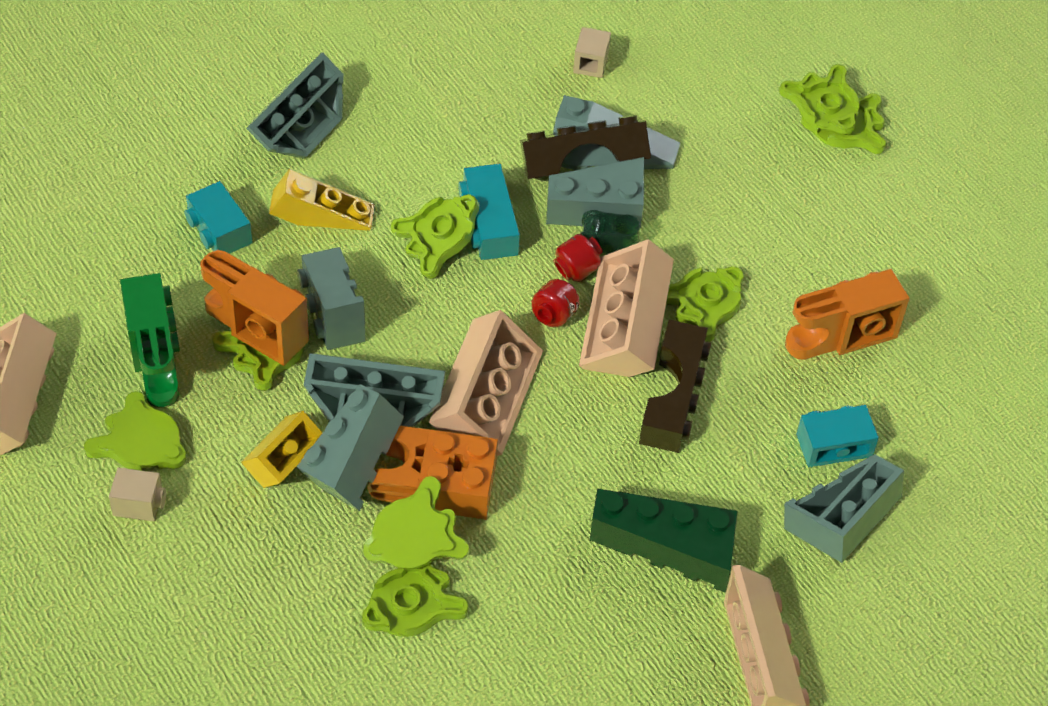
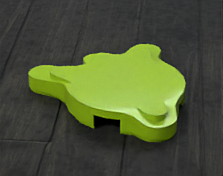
M833 65L826 78H821L816 73L809 72L801 81L787 80L780 84L779 94L791 100L799 109L801 116L812 126L823 130L835 131L839 134H850L854 131L860 101L856 92L847 84V69L844 65Z
M870 93L859 98L860 106L855 120L856 124L854 131L850 134H839L835 131L819 129L809 124L801 116V124L827 145L837 148L858 147L866 149L873 154L883 153L886 147L885 139L875 132V130H882L885 124L884 118L877 112L881 107L882 98L876 93Z
M472 195L453 197V199L437 197L426 203L416 214L410 217L394 219L391 223V231L397 237L412 238L406 246L405 252L409 257L420 260V271L424 277L433 279L439 274L443 263L451 256L459 253L470 241L480 205L478 200Z
M703 267L687 273L679 282L669 284L666 304L679 306L675 314L676 320L708 328L705 341H712L716 336L718 326L730 320L737 314L740 308V292L744 274L737 267L717 268L716 272H702Z
M231 331L217 332L212 337L215 350L238 353L233 359L234 369L252 374L255 387L261 391L270 389L274 378L280 372L298 362L305 348L304 346L283 366L232 336Z
M138 391L131 392L126 396L125 407L122 411L105 418V425L111 431L110 434L90 438L84 443V451L87 457L111 458L123 467L143 471V468L157 465L158 469H177L186 462V452L180 443V434L176 422L163 411L150 407L146 403L144 395Z
M432 476L424 478L414 494L392 502L379 513L374 522L371 536L363 546V553L368 561L372 563H385L409 571L425 567L439 558L449 557L461 560L468 556L469 546L467 542L454 533L456 521L454 511L451 509L441 511L435 509L441 491L438 479Z
M431 563L417 570L405 571L402 568H397L381 576L374 584L369 604L362 612V623L370 631H384L404 637L416 636L429 630L439 621L466 618L469 613V604L464 598L447 595L442 592L449 587L450 576L432 567Z

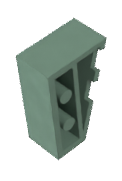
M644 157L549 175L546 224L623 229L641 228L644 206Z
M340 247L301 255L302 269H298L297 274L301 288H307L309 293L305 294L309 313H315L317 318L313 320L317 338H323L327 350L366 342L364 300L362 296L356 297L354 289H357V284L354 279L350 280L348 275L350 273L349 267Z
M360 384L348 397L347 402L335 418L327 424L325 431L314 445L307 450L297 468L322 490L360 511L364 503L360 499L367 482H374L377 475L374 467L380 454H387L403 420V416L379 393Z
M874 454L839 473V478L825 486L819 484L813 487L812 493L797 501L794 498L787 501L784 510V529L843 563L902 497L904 470Z

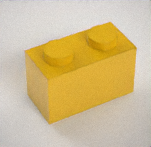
M304 411L286 416L241 463L263 488L280 484L301 462L307 450L321 436L322 431Z

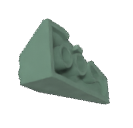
M564 95L556 116L553 134L558 133L557 128L575 125L576 130L587 129L589 122L606 120L607 125L619 123L618 118L624 116L595 102ZM647 127L651 158L644 160V169H673L680 148V142ZM584 144L570 151L563 160L561 167L580 170L587 168V166H601L618 161L606 147L599 144Z

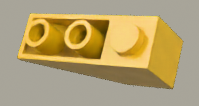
M289 169L273 189L269 214L299 226L369 231L372 226L375 204Z

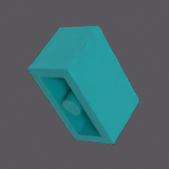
M221 181L186 195L187 210L184 211L185 217L192 228L196 227L198 229L201 241L206 249L211 248L213 251L221 250L230 254L252 244L251 223Z
M866 405L844 406L837 410L812 411L801 415L796 433L808 468L868 458L874 455L879 439Z

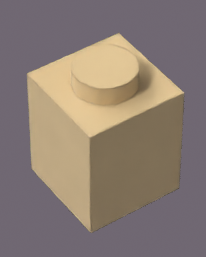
M582 27L575 50L573 73L599 78L603 77L609 55L611 32Z
M118 467L109 494L113 516L155 521L158 508L163 509L166 501V488H163L161 485L160 474Z

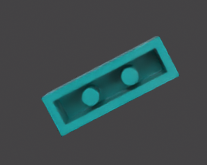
M501 163L464 168L463 181L458 182L460 197L472 195L478 200L480 205L475 218L474 232L471 237L472 248H478L481 260L518 256L520 234Z

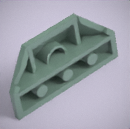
M323 52L320 53L252 120L246 129L269 152L304 159L342 120V84L344 74Z
M310 353L304 388L328 422L335 418L347 402L348 397L361 384L383 396L403 416L400 426L414 427L440 405L445 371Z

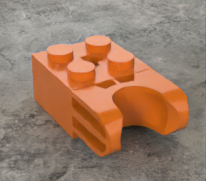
M216 250L210 252L201 260L202 278L213 287L204 297L207 313L231 327L232 336L285 366L309 341L307 298L298 290L290 289L278 282L272 275L264 274L225 251Z
M892 269L871 272L861 278L850 281L844 280L831 287L801 295L795 300L792 311L799 324L791 327L785 340L786 350L796 359L804 360L835 350L838 355H843L896 339L910 298Z
M399 426L385 455L402 460L404 464L397 468L375 470L377 475L373 483L368 482V492L377 500L394 502L410 497L416 492L424 478L432 476L438 479L441 485V491L435 505L436 510L451 509L457 516L487 520L497 463L498 439Z

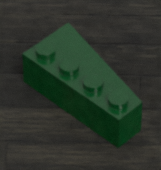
M597 488L590 541L631 557L634 554L649 559L650 564L662 569L664 566L683 572V577L696 582L698 579L714 584V589L725 593L731 571L738 511Z

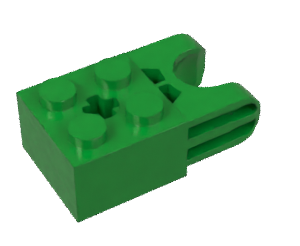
M161 273L120 279L135 372L142 371L146 398L150 405L155 407L172 405L178 401L180 394L174 353L180 352L173 306H171L173 304L170 286L162 285Z

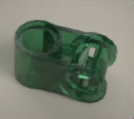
M590 210L582 216L583 231L580 234L587 239L595 238L603 253L610 254L639 243L640 222L632 215Z

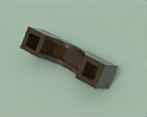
M630 115L618 118L619 123L607 125L606 120L589 122L587 129L576 130V126L571 125L557 128V134L545 135V130L526 133L527 139L520 140L526 177L532 179L559 174L562 162L567 154L574 148L584 144H599L606 147L618 162L644 157V160L650 159L651 152L646 121L642 119L637 120V115Z
M674 320L668 321L659 365L667 369L675 377L678 386L668 394L648 398L639 444L679 453L681 441L689 440L693 421L687 420L688 413L695 414L699 394H694L693 392L695 387L701 388L705 368L700 367L701 361H708L712 343L705 341L708 328Z

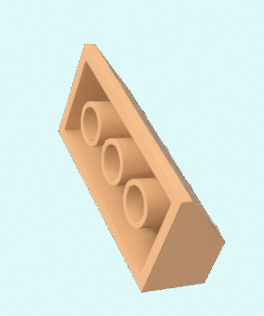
M648 239L600 257L601 265L598 267L579 367L584 370L632 377L655 369L674 259Z
M501 310L473 319L442 390L440 405L434 410L429 423L438 431L498 439L497 456L502 455L543 350Z
M25 313L0 327V455L16 447H21L27 440L29 435L27 428L30 418L35 413L38 405L36 402L38 392L46 380V375L44 374L46 366L54 353L53 343L57 333Z
M741 565L732 566L724 605L751 706H810L808 692L806 688H801L798 679L800 677L798 657L792 655L790 651V628L781 619L782 601L779 592L773 591L770 578Z

